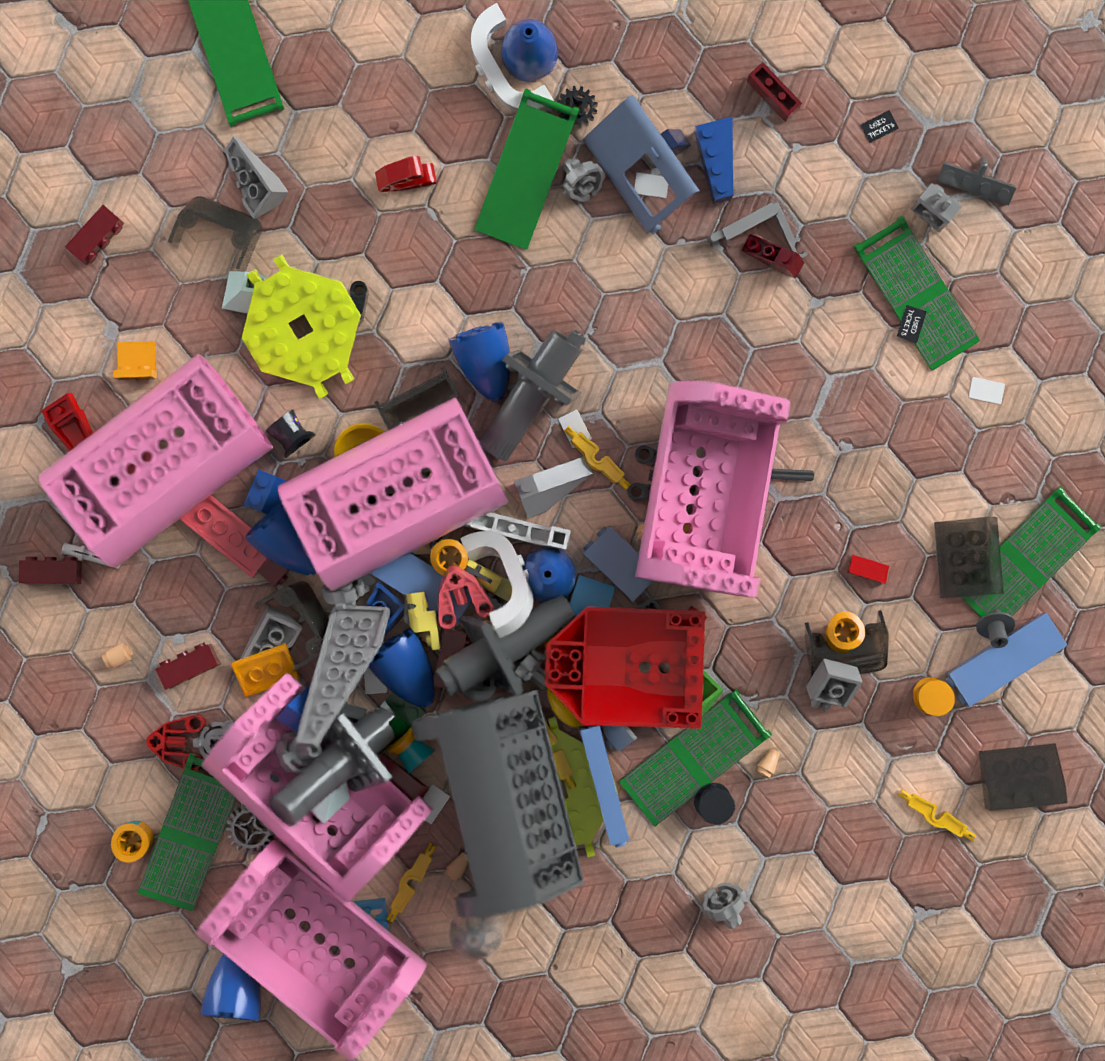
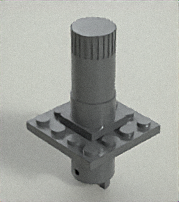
M552 329L533 359L520 350L506 354L502 361L506 363L505 367L509 370L520 373L518 375L519 380L478 441L482 448L496 458L507 461L536 417L540 415L552 397H554V401L562 406L564 404L569 405L579 397L581 392L563 379L583 351L581 345L585 344V336L575 330L567 338Z
M561 595L533 608L521 627L502 638L498 636L491 623L488 624L485 621L464 615L459 618V621L472 644L442 661L443 666L435 671L443 680L449 696L456 692L462 694L490 676H493L495 686L519 695L523 692L521 687L523 683L520 677L514 674L512 669L515 666L513 663L555 637L576 615L569 602Z
M380 707L375 709V712L370 711L353 726L344 714L336 716L320 741L322 753L270 798V806L276 816L286 825L294 827L345 782H347L348 788L354 792L387 782L392 776L376 755L394 739L393 730L388 722L395 716L389 710Z

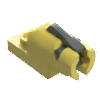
M470 559L468 560L465 571L475 576L485 590L509 602L513 592L510 580Z
M425 592L406 594L404 621L410 624L414 633L430 631V634L427 635L428 646H432V650L440 649L435 610L427 611L429 606Z

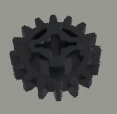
M573 86V91L567 88L566 95L560 94L562 100H557L558 103L563 105L568 100L569 107L571 108L574 107V104L580 106L577 115L578 119L575 120L573 125L574 127L577 124L579 129L582 123L588 126V120L594 121L592 114H597L595 107L598 105L597 102H593L595 95L589 96L590 90L588 89L584 92L583 86L579 90ZM590 105V110L586 115L585 109ZM557 111L561 113L559 115L560 118L569 121L570 115Z

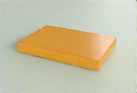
M286 643L231 662L232 669L245 698L271 689L286 674H290L295 680L300 678Z

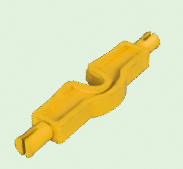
M570 426L564 430L572 439L571 444L583 454L586 463L592 469L602 472L613 484L618 482L625 490L629 488L631 484L623 477L624 472L617 467L609 456H604L600 461L595 459V455L599 451V447L589 440L582 432L577 434Z
M545 721L550 745L552 746L557 742V738ZM560 749L559 751L552 752L560 779L565 780L569 790L572 789V786L573 788L576 787L571 777L573 772L568 765L563 750Z
M903 789L900 790L901 793H898V796L906 800L908 806L921 813L929 824L937 828H945L958 837L964 836L971 842L975 840L976 834L967 830V825L957 820L947 811H944L938 819H935L936 804L914 793L911 795Z
M429 842L425 852L419 854L413 867L408 869L401 877L399 891L390 905L392 909L386 918L388 921L394 922L398 913L403 912L407 903L415 894L416 890L408 884V880L413 879L418 882L423 880L426 870L432 861L431 855L437 847L436 845L432 846V843Z

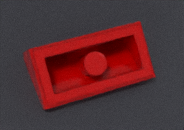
M852 554L847 573L886 584L889 566Z

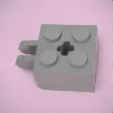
M931 183L910 210L936 231L940 232L961 209V206L956 198L946 195L941 186Z
M823 659L806 685L811 699L812 708H818L821 704V709L828 711L832 705L847 708L863 682L858 667Z

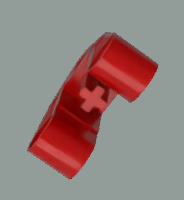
M420 156L401 159L385 165L375 172L378 192L404 191L431 186L437 183L434 164H421Z
M196 714L166 722L147 737L146 744L163 762L184 769L190 753L195 754V757L205 759L200 753L168 750V747L186 748L187 744L186 736H169V733L199 732L206 727L207 721L203 715ZM194 718L199 719L201 723L198 729L192 725ZM157 738V740L160 739V743L157 744V746L156 743L153 742V739ZM191 766V769L195 771L202 768L200 766Z

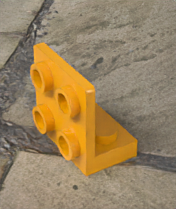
M118 342V370H113V378L118 381L157 379L156 342Z

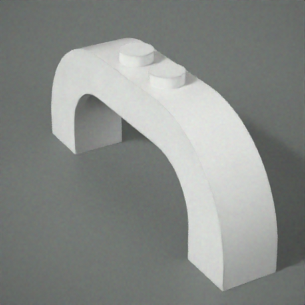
M496 3L482 12L473 26L471 34L472 52L477 63L475 66L480 76L484 75L487 80L485 85L489 92L493 91L501 104L517 113L523 92H518L509 85L488 49V41L491 35L507 25L506 18ZM545 85L531 91V93L553 100ZM528 100L526 104L541 111L549 109V107Z
M491 512L464 525L480 531H491L507 538L558 550H566L571 532L570 530L554 526H542Z
M480 531L460 538L470 560L476 561L486 556H496L502 560L513 592L509 602L504 607L489 613V616L500 638L513 633L527 620L533 606V592L528 583L527 569L523 570L525 562L522 555H517L510 541L495 532Z

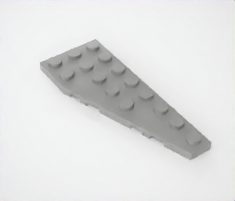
M333 605L295 742L297 746L317 747L382 645L390 615L388 607L346 605L345 609L337 610L336 605Z

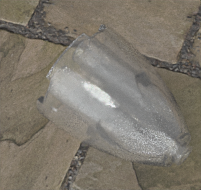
M455 909L448 922V938L453 949L460 956L470 960H482L494 954L501 946L505 936V920L502 914L464 918L459 917L457 909Z

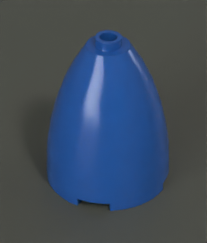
M523 19L513 24L505 34L502 42L501 56L503 64L510 75L524 82H535L549 75L558 59L557 42L552 31L544 23L536 19Z
M495 322L492 323V326L476 327L457 334V339L449 338L450 347L459 367L475 389L486 399H491L492 402L503 399L510 375V370L505 367L506 363L502 361L506 354L510 353L504 323Z
M282 501L274 506L245 535V539L258 552L275 564L307 576L309 574L313 576L317 573Z
M543 547L534 550L524 559L525 565L523 570L527 569L528 583L533 592L534 601L542 604L561 595L565 598L570 595L576 584L577 573L572 559L565 552L550 547ZM550 571L552 576L545 578L544 572Z
M411 628L403 631L404 635L393 636L382 643L368 667L379 681L395 695L417 707L423 706L426 708L434 702L432 700L435 697L433 673L421 641Z
M223 953L207 984L200 1015L259 1021L261 1010L260 983Z

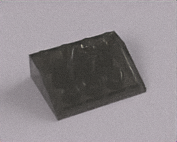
M989 516L934 522L940 599L1004 594L997 517Z
M1056 743L979 751L985 809L996 811L1068 803L1066 784Z

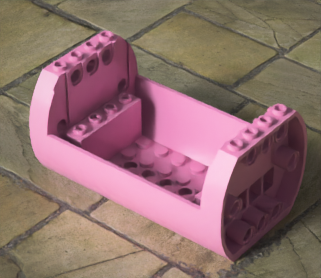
M197 354L40 473L39 481L87 547L109 566L118 567L246 467L273 449V446L223 378L204 357ZM178 427H183L185 431L184 436L181 438H177L174 435V431ZM162 439L168 441L169 445L166 450H160L158 447ZM150 451L152 453V460L145 463L142 456L145 452ZM129 464L136 466V472L133 475H129L126 471ZM113 476L120 478V484L117 487H113L110 484Z
M677 381L669 384L635 577L710 592L757 598L760 578L753 576L779 426L786 424L788 421L791 403L788 399L712 382ZM699 447L703 450L701 458L696 455V450ZM695 466L700 469V474L697 477L693 475V468ZM692 485H694L697 490L694 496H692L689 492V489ZM688 504L693 506V512L690 515L686 512ZM685 523H688L690 526L687 534L683 532V525Z
M456 397L278 486L281 500L317 573L331 591L508 504L507 498ZM424 468L432 470V476L428 479L421 477V471ZM406 477H412L414 480V484L410 488L403 486V480ZM386 487H395L396 493L393 497L385 495ZM368 496H377L378 502L375 506L367 504ZM350 505H359L360 511L357 515L349 513Z
M286 674L225 733L205 758L202 767L338 895L348 902L384 866L433 811V808L420 796L412 802L388 780L358 792L348 788L350 799L325 824L316 822L313 819L314 813L312 811L294 827L283 823L273 812L269 801L271 797L299 773L286 772L280 766L279 758L276 755V743L282 740L281 735L283 733L293 730L276 718L303 689L290 674ZM292 736V737L289 738V739H283V740L291 741V740H292L293 738H295V737ZM291 763L297 769L300 767L294 763ZM270 775H276L279 778V782H273ZM327 828H333L336 835H329Z
M276 838L251 863L195 933L210 947L213 945L334 1044V1050L348 1061H353L406 998L427 966L426 961L352 900L346 902L295 853ZM286 909H293L295 917L288 918L285 913ZM302 921L309 922L310 929L303 930L300 923ZM322 933L325 936V942H317L315 935ZM333 945L338 946L340 954L333 955L330 952V947ZM345 959H354L355 966H346Z

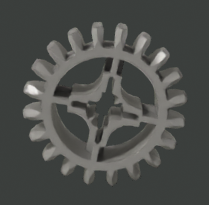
M241 804V808L238 806L234 808L236 813H230V817L233 820L228 819L226 821L227 824L231 825L226 828V831L232 832L227 838H234L231 845L238 843L239 845L236 848L238 851L243 846L245 854L249 851V848L251 854H255L256 848L261 853L263 847L266 848L269 845L268 842L274 840L271 836L276 835L268 828H265V826H262L259 823V819L253 814L249 821H239V818L244 813L250 812ZM252 822H253V824H254L253 827L256 828L257 830H254V831H252V833H251V828L248 827L247 825H251ZM237 827L245 832L246 841L239 835ZM255 834H266L262 841L251 843Z

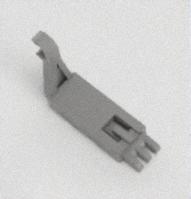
M777 202L774 204L769 203L709 235L708 241L715 242L721 238L723 242L772 216L791 251L798 253L795 243L800 242L801 238L794 237ZM803 252L799 255L801 258H803L808 254V252Z

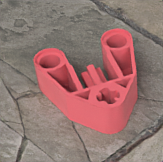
M455 565L446 569L438 587V620L440 626L445 629H450L456 624L454 606L449 593L451 590H453L457 605H464L468 602L464 586H468L476 612L481 617H488L489 613L494 610L492 600L476 577ZM452 574H456L457 578L453 579ZM482 603L489 604L486 609L479 608ZM444 615L452 616L448 621L442 619Z

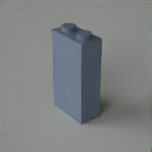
M604 526L596 534L599 538L595 542L590 541L583 548L585 550L583 555L634 602L653 581L635 577L639 553L611 526L608 528Z

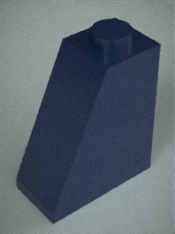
M667 129L661 133V136L675 156L691 146L681 129Z

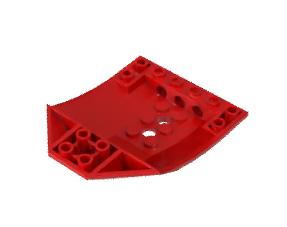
M586 607L546 644L545 685L582 725L702 729L705 611ZM645 661L650 664L649 672L642 673L640 671L639 665L641 662ZM662 662H666L670 666V670L666 674L661 673L658 669Z

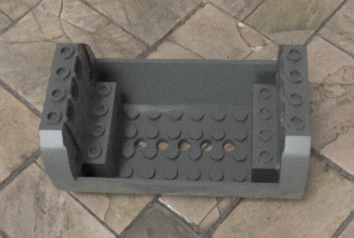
M537 690L522 692L519 695L511 694L411 721L414 738L417 741L439 739L475 885L474 888H471V891L459 893V896L454 898L459 917L491 916L538 906L585 884Z

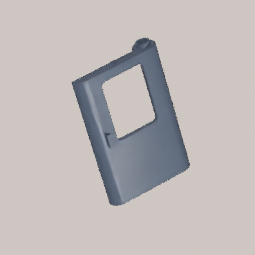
M634 95L622 101L583 138L584 143L647 234L650 232L652 235L657 233L662 228L660 225L699 191ZM645 154L650 157L676 195V198L656 216L651 214L625 176V172Z

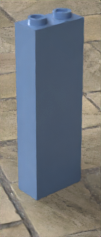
M408 553L370 572V574L405 596L409 593L425 592L429 606L427 609L435 610L438 616V587L443 576L437 573L433 566L412 553ZM466 587L464 589L468 602L464 605H457L453 590L449 591L456 616L455 627L459 623V618L464 615L472 602L469 590ZM444 615L442 617L445 621L452 618L451 615Z
M1040 613L1007 635L1008 644L1005 647L994 648L989 645L945 673L947 676L945 680L952 689L956 690V698L961 705L971 707L1068 646L1047 613Z
M589 725L581 727L580 732L610 845H615V847L624 846L630 840L600 726Z

